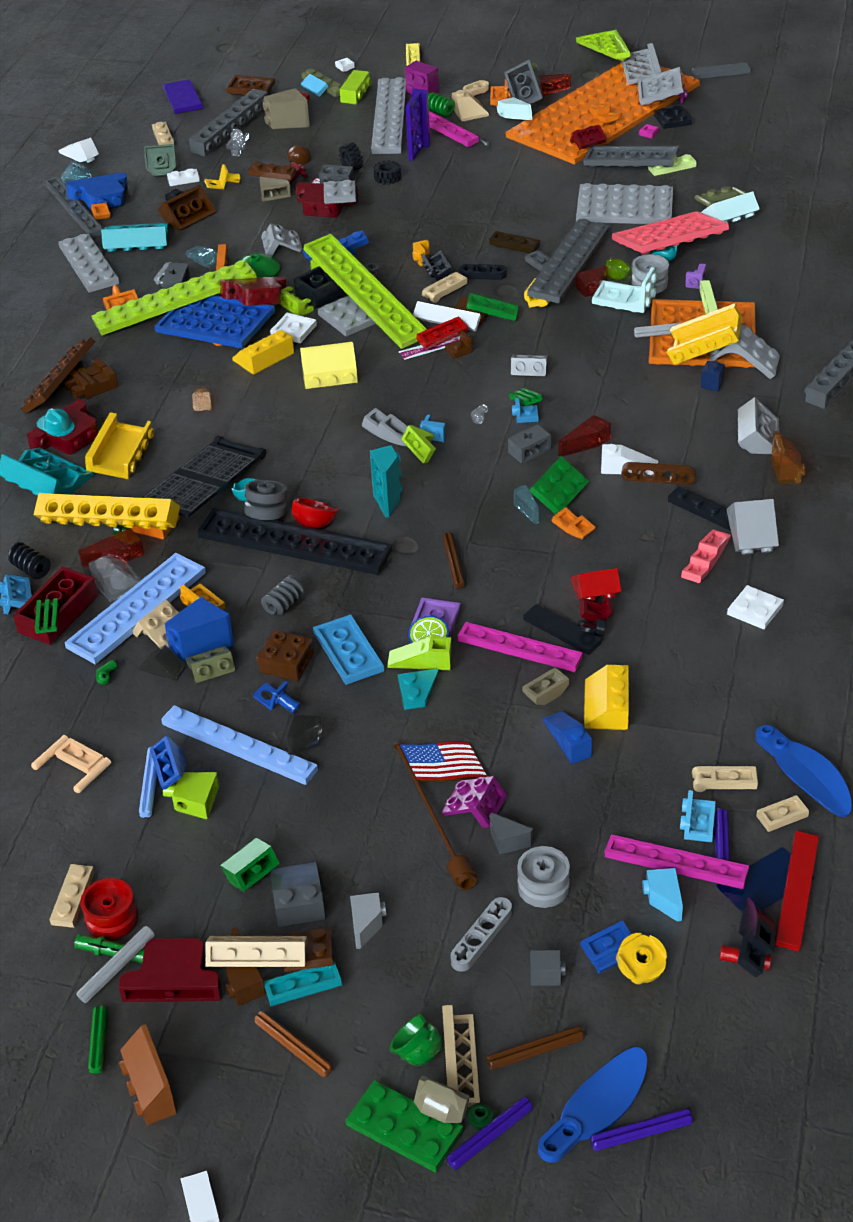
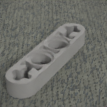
M499 897L489 904L452 950L451 966L453 969L461 972L467 971L473 966L511 918L512 903L510 900ZM486 922H491L495 925L492 929L482 927ZM471 939H479L481 944L473 946L468 942ZM465 950L467 951L466 960L462 959L465 956Z

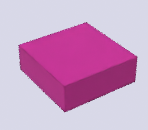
M646 124L639 130L640 136L651 139L659 133V127Z

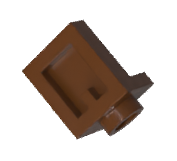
M461 331L460 340L445 345V351L453 359L472 353V338L464 331Z

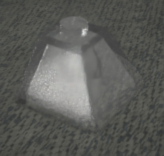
M106 555L89 563L91 576L95 578L96 586L109 602L119 599L141 581V578L131 566L119 559Z

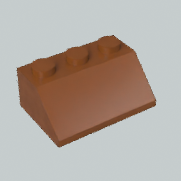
M146 1024L142 1025L121 1048L123 1060L119 1061L122 1075L129 1076L130 1080L126 1082L130 1096L136 1095L137 1101L133 1103L138 1117L143 1116L146 1125L175 1115L176 1110L170 1085Z

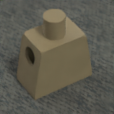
M260 177L262 202L291 197L288 180Z

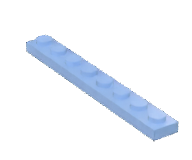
M175 705L162 718L164 726L304 785H307L318 771L317 764Z

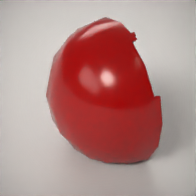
M298 497L297 500L295 499L292 505V516L296 521L305 527L316 529L328 526L336 518L339 511L338 507L332 508L327 506V503Z

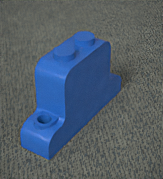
M121 172L66 182L67 196L71 200H84L90 209L91 204L107 203L108 208L124 205V192L127 190V175Z

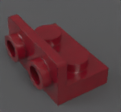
M595 125L574 131L570 142L576 143L579 150L605 143L607 137L600 125Z

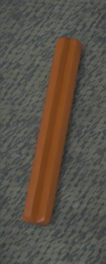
M260 1011L255 1016V1023L319 1075L327 1077L332 1072L331 1063L265 1011Z

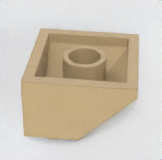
M458 90L452 93V99L455 102L454 112L461 121L489 116L481 102L466 90Z

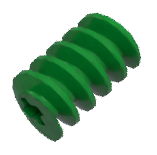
M435 92L428 93L430 111L442 116H449L455 107L453 99L441 96Z

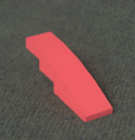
M712 529L699 542L698 550L691 556L690 563L682 570L681 578L701 583L723 553L731 535Z

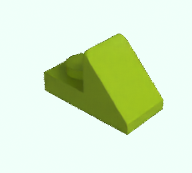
M408 425L401 440L422 463H428L436 450L430 443L434 437L432 433Z

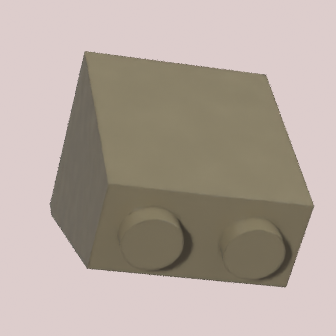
M296 88L264 96L263 108L266 113L264 119L265 123L272 129L310 127L307 99Z

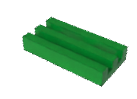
M522 388L521 391L517 390L515 393H509L511 400L515 401V398H519V403L525 406L542 401L541 394L526 388Z
M58 598L53 599V602L45 599V603L37 600L36 633L57 631ZM50 608H53L52 627H48ZM42 609H44L43 628H41Z

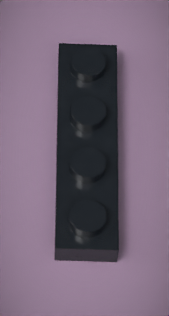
M680 486L668 495V502L731 531L726 507Z

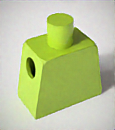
M183 772L177 784H172L163 790V796L172 797L176 811L208 819L220 788L217 773Z

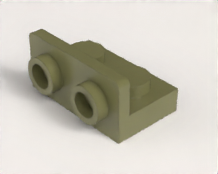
M226 646L186 657L187 665L192 670L196 683L235 671L231 651Z

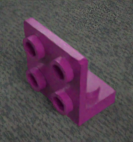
M494 776L461 780L456 784L442 813L444 816L472 812L482 828H489L490 814H497L507 794Z

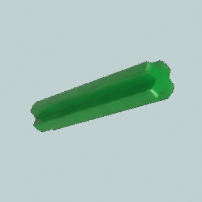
M103 1005L95 1006L93 1009L88 1069L91 1074H100L103 1071L107 1010Z

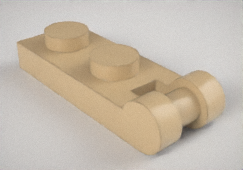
M454 272L424 288L422 296L427 299L430 298V301L433 303H437L441 297L466 285L467 278L458 272Z
M697 766L692 769V777L695 779L693 781V788L697 792H703L706 789H757L758 786L756 766Z

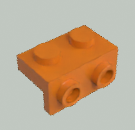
M506 79L505 86H491L490 105L498 106V101L511 98V92Z

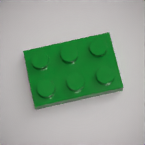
M561 456L529 491L556 515L574 499L589 480Z

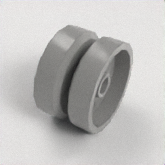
M654 254L637 257L632 263V286H642V282L650 268L653 267L655 268V274H657V280L654 284L656 294L664 291L668 286V260Z
M539 846L529 849L519 858L517 866L518 891L520 897L526 903L534 907L548 908L564 901L570 887V864L568 858L561 851L553 847Z

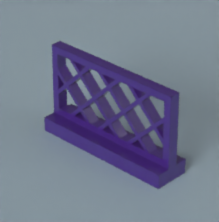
M416 88L412 90V98L406 105L409 161H413L423 147L430 146L428 90Z

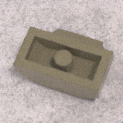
M555 667L524 685L522 691L535 704L546 705L562 695L569 685V678Z
M422 1076L419 1079L414 1103L421 1113L443 1123H461L466 1116L470 1096Z

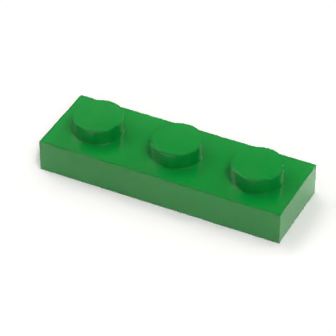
M469 293L466 306L467 309L512 321L516 320L518 305Z

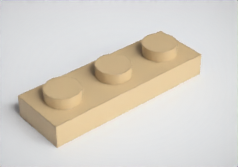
M166 122L152 124V130L158 145L174 144Z
M70 865L50 917L51 925L74 928L81 910V896L85 889L90 886L95 873L93 866Z

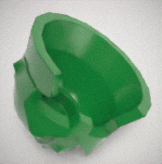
M420 1013L409 1020L398 1031L390 1044L389 1050L411 1065H425L441 1051L442 1036L439 1035L438 1029L431 1023L428 1025V1029L424 1024L427 1021Z

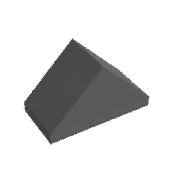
M490 814V832L499 854L532 846V828L497 814Z

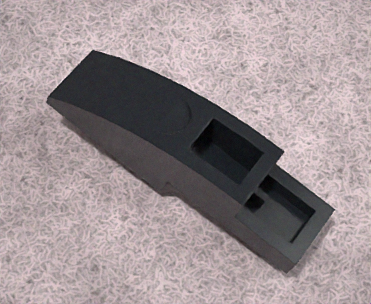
M749 897L745 901L738 932L743 936L737 963L756 978L763 974L766 956L774 950L775 927L771 916Z

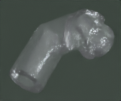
M482 404L471 412V418L475 424L483 423L485 418L483 414L488 411L486 405Z

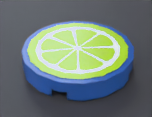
M436 616L418 618L412 623L408 632L410 644L428 637L450 636L447 623Z

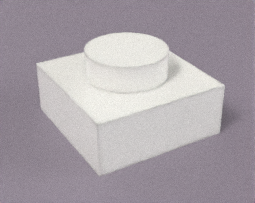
M348 58L335 61L336 67L343 72L355 68L354 62Z

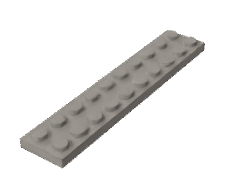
M406 78L378 79L371 147L372 154H401Z

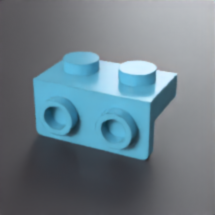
M688 791V799L683 798L682 812H686V816L681 815L680 829L685 830L684 839L712 842L716 801L693 799V791Z

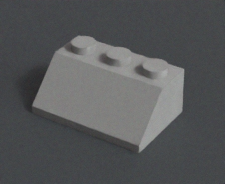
M754 397L738 409V443L741 448L746 449L751 454H779V418Z

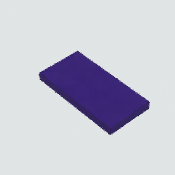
M190 79L162 84L175 114L203 108Z

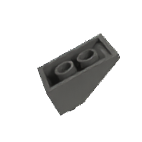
M530 59L504 72L512 97L530 105L543 99L540 77L536 65Z
M316 862L274 868L270 871L278 927L325 920Z

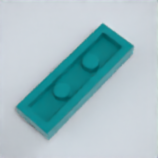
M333 961L332 966L304 969L263 981L270 1007L342 986L335 961Z

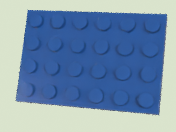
M213 295L169 311L154 327L157 333L243 349L275 313V307L267 304L243 305L238 299H224L221 296Z

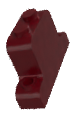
M297 182L296 184L297 200L302 202L303 214L305 216L338 217L343 206L355 205L358 202L357 186H355L356 202L325 204L324 184Z
M284 276L220 280V296L224 299H238L243 305L281 303V289L286 288V278Z
M77 399L63 409L74 422L75 427L70 434L56 437L36 427L27 433L30 449L42 448L46 450L49 447H53L67 455H72L95 440L98 435L96 419L89 416L85 401Z
M189 937L149 940L144 948L141 969L126 972L120 978L119 991L122 1002L221 1001V987L218 974L212 970H205L206 957L202 941Z

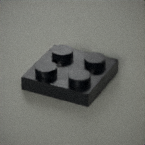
M682 106L654 110V117L663 129L692 125V119Z

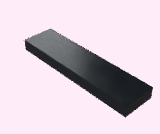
M535 604L523 615V620L587 655H590L601 645L602 639L598 636L580 630L579 626L538 604Z

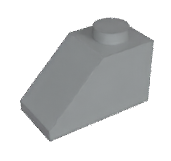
M379 892L350 896L356 949H361L383 926L382 916H386L385 902H380Z

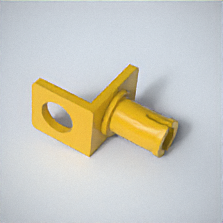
M222 164L219 180L205 179L204 182L207 188L224 189L226 182L239 183L240 174L228 173L225 164Z

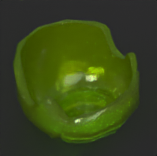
M612 258L606 261L605 272L611 279L622 280L629 274L630 267L624 261Z

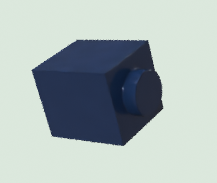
M707 361L702 370L701 388L719 391L724 379L725 364Z

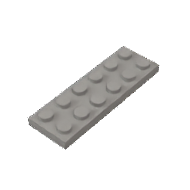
M80 234L77 237L66 238L58 242L60 249L88 293L119 284L117 275L89 234Z

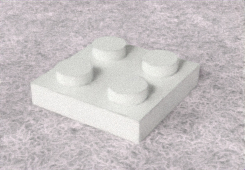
M286 313L270 332L272 335L282 329L292 336L293 342L301 343L317 326L316 319Z
M747 585L730 605L727 615L765 629L783 607L784 600Z

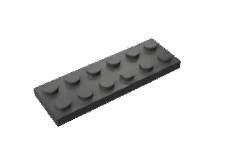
M591 146L583 159L584 166L670 167L673 166L680 149L679 146Z

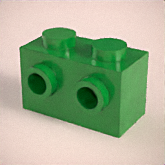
M255 838L220 866L228 882L244 892L280 863L272 847Z

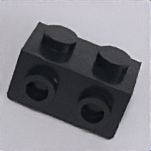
M439 251L429 259L426 258L424 253L421 254L423 258L421 262L431 278L435 277L439 281L454 272L442 251Z

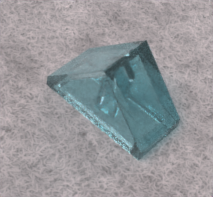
M73 159L61 174V181L66 184L68 181L91 178L92 174L89 169Z

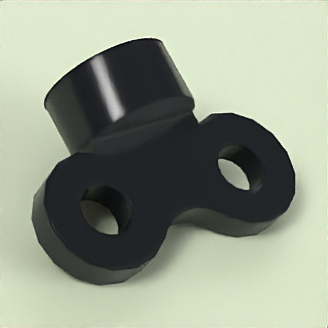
M596 619L595 623L588 620L578 621L580 630L594 632V635H604V619Z

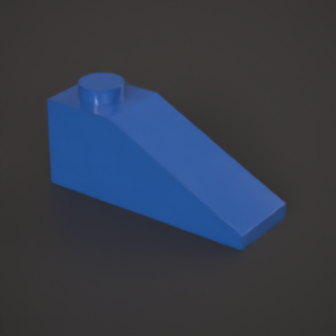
M563 711L543 717V722L571 764L591 757L592 739L581 723Z
M167 735L150 748L163 790L182 777L187 765L183 750Z

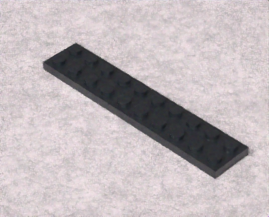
M217 508L211 510L197 531L199 538L379 575L392 551V544L276 520H259L251 518L246 514Z

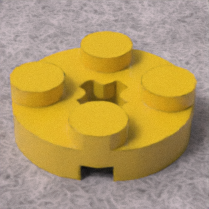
M642 933L631 934L622 941L616 954L619 969L635 984L652 982L659 978L665 969L667 952L663 944L654 936L650 935L648 937L641 935ZM637 953L641 956L644 954L647 956L646 963L637 960Z

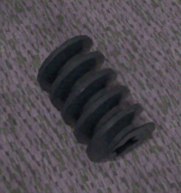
M17 542L9 550V562L32 578H43L49 572L50 560L25 543Z

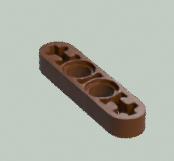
M626 462L622 466L621 476L627 481L690 485L695 481L696 471L693 467L686 465ZM651 470L654 474L646 475L644 471ZM669 471L673 475L667 477L663 475V473Z

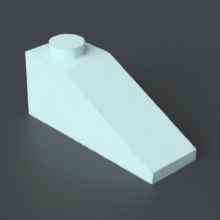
M514 97L498 101L497 112L500 116L511 119L532 120L530 104Z

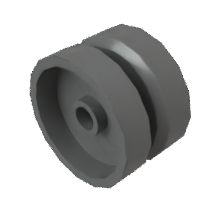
M254 480L245 485V497L247 500H245L244 513L247 516L259 520H274L286 515V502L284 500L287 498V486L274 480Z

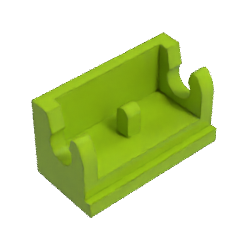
M291 286L281 289V303L279 304L299 316L314 311L313 306L307 304L311 302L310 299L301 300L294 293H289V291L293 290Z

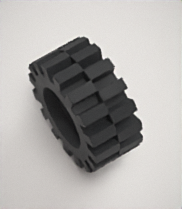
M354 142L339 148L342 166H353V171L363 167L361 150L359 151V147H356Z
M387 160V162H378L373 167L374 180L379 184L385 185L387 183V185H390V183L395 184V182L401 180V166L398 162L395 163V161L390 162V160Z

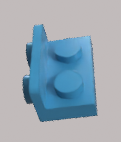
M6 574L3 582H0V606H3L4 614L9 613L11 606L21 608L32 597L29 578Z

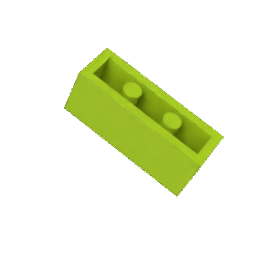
M352 71L340 88L341 103L357 104L362 99L363 94L366 93L372 82L368 71Z

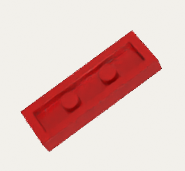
M458 316L418 333L416 339L427 350L459 336L461 331L468 332V326Z

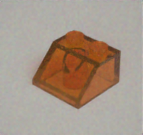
M774 431L771 464L778 485L801 483L802 475H805V465L801 464L800 452H797L795 445L778 431Z

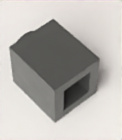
M560 950L530 951L531 986L561 985V975H566L565 960H560Z

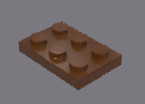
M234 75L226 87V93L246 95L252 89L269 93L275 84V78Z

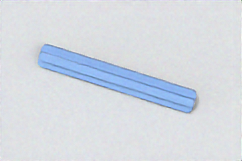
M151 747L147 751L139 807L140 817L149 818L152 815L157 772L150 752Z

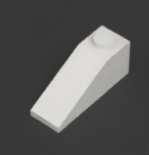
M91 138L70 144L58 150L60 154L76 161H86L87 163L95 160L94 156L99 154Z
M602 444L601 474H621L622 466L626 462L658 464V460L623 445ZM651 470L644 471L646 475L654 474Z

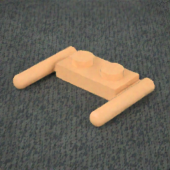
M63 735L31 764L34 770H38L51 757L56 755L57 758L87 773L73 788L76 793H81L111 765V761L107 757L103 758V755Z

